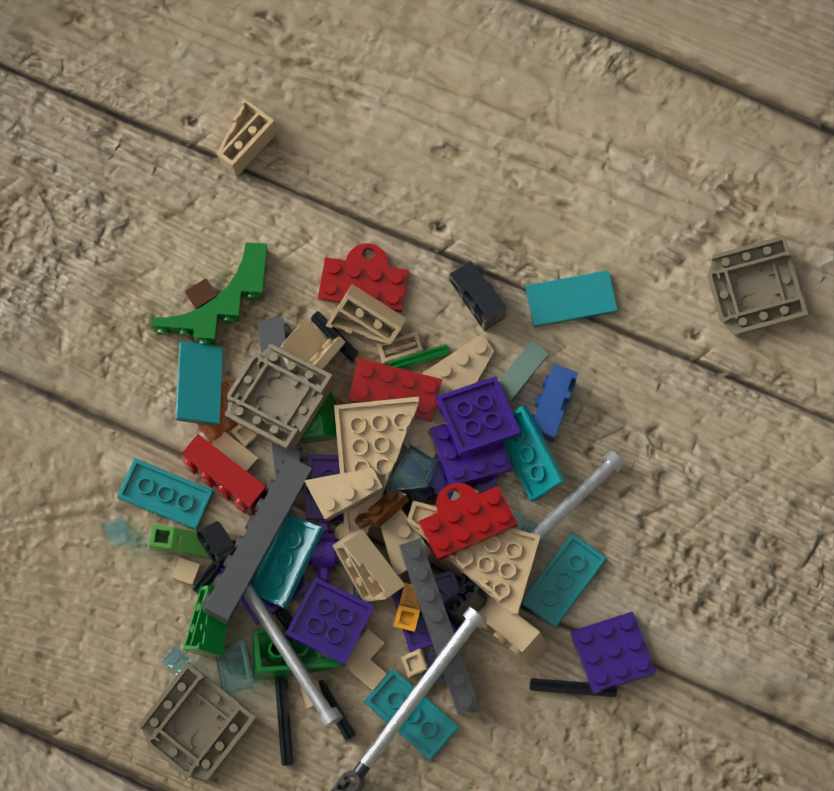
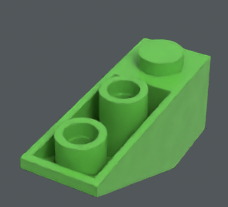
M152 525L149 547L152 551L210 559L197 537V532L170 526Z

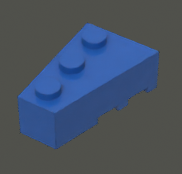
M553 364L550 375H546L542 385L545 388L543 395H538L535 403L538 409L535 415L532 414L544 439L554 442L578 376V372Z

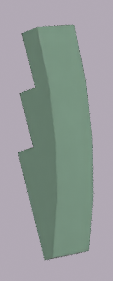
M534 341L529 343L499 380L509 406L533 377L535 371L549 356V353Z

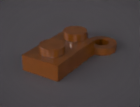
M391 488L368 509L369 513L366 512L358 515L355 523L359 528H365L369 525L380 528L409 499L405 493Z

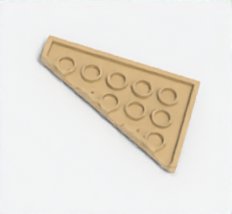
M481 334L422 374L442 379L439 395L477 383L494 350L483 334ZM437 404L432 422L413 418L403 444L422 473L427 472L437 454L429 429L446 424Z
M419 397L334 405L340 474L374 468L386 488L420 403ZM385 490L343 513L345 536L363 530L365 534L369 533L371 525L359 528L355 523V519L362 513H369L368 509L384 495Z
M417 501L412 503L407 524L425 540L426 538L418 522L436 514V507ZM512 528L449 556L447 559L512 616L517 617L541 536Z

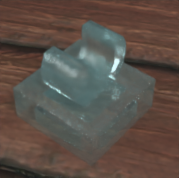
M171 646L170 650L172 652L167 657L162 655L161 658L163 660L162 663L176 677L184 665L192 661L178 646L176 648Z

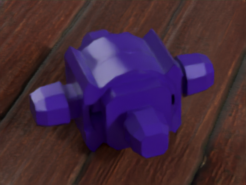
M320 521L318 526L322 527L324 531L308 565H313V571H317L318 578L328 583L331 571H335V564H341V560L332 546L340 539H335V533H331L328 521Z

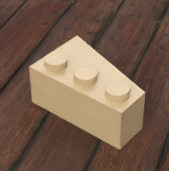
M243 98L241 108L233 119V125L230 131H227L217 153L221 165L235 176H238L279 132L275 121L245 98Z
M352 284L330 317L326 327H337L351 334L355 332L365 335L366 338L391 344L401 330L406 318Z
M374 468L304 480L324 519L328 521L386 490Z
M399 509L380 527L391 567L400 579L408 573L398 545L421 538L407 524L408 518L402 509ZM421 538L425 553L429 560L432 558V553Z
M363 530L351 532L332 545L363 601L387 599L405 586Z
M491 596L488 597L486 605L479 611L488 619L482 626V629L492 632L493 637L499 643H504L514 655L520 657L532 667L548 649L541 633L519 615L517 617L512 616Z

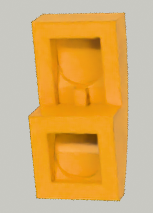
M405 582L393 626L415 632L421 610L412 585Z

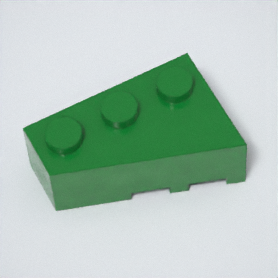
M209 585L200 586L182 650L206 658L222 657L227 625L204 613L205 606L202 604L208 592L212 594L215 589Z

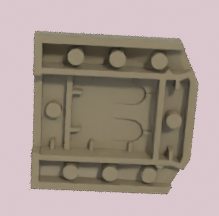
M785 235L717 253L712 256L708 281L717 313L722 323L735 336L808 317V311L800 290Z
M269 344L267 346L268 349L250 357L227 395L228 408L225 411V416L227 419L289 451L302 438L329 395L335 378L332 374L273 344Z
M187 662L142 719L139 726L146 737L149 748L180 773L186 776L209 780L257 717L200 670Z

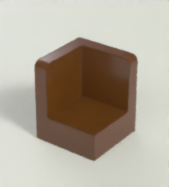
M206 278L185 291L195 310L218 296Z

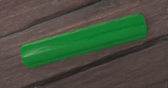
M443 344L389 361L388 366L405 370L449 356L450 349L447 344Z

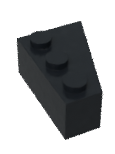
M469 261L449 274L450 283L483 331L505 319L507 306L497 295L492 285L485 280L478 265L474 266Z

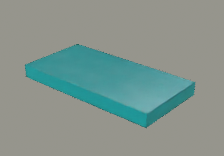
M609 270L525 285L533 328L611 314L618 311Z
M186 341L180 342L176 421L218 427L220 423L223 347Z
M523 405L512 412L521 431L520 436L503 441L511 465L530 501L536 502L567 480L527 405Z
M134 458L117 495V499L197 531L212 499L214 490Z
M288 515L252 583V586L262 600L287 609L324 531L322 527Z
M571 533L525 594L521 604L555 629L607 558Z
M392 669L364 700V703L388 723L414 689V686L396 670ZM424 697L398 733L431 761L460 726L428 698Z

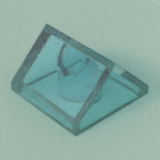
M410 445L392 472L385 486L386 491L427 487L438 465L437 461Z
M242 639L225 646L222 657H216L222 689L230 693L257 687L247 640Z

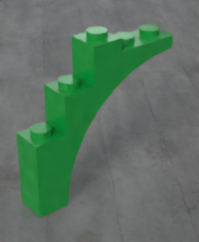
M246 242L243 258L236 274L228 286L216 298L186 314L152 318L151 326L153 331L158 335H169V333H178V336L181 337L193 335L195 343L216 345L219 320L227 324H233L235 321L240 322L242 297H246L250 301H257L258 298L264 299L268 258L267 244Z

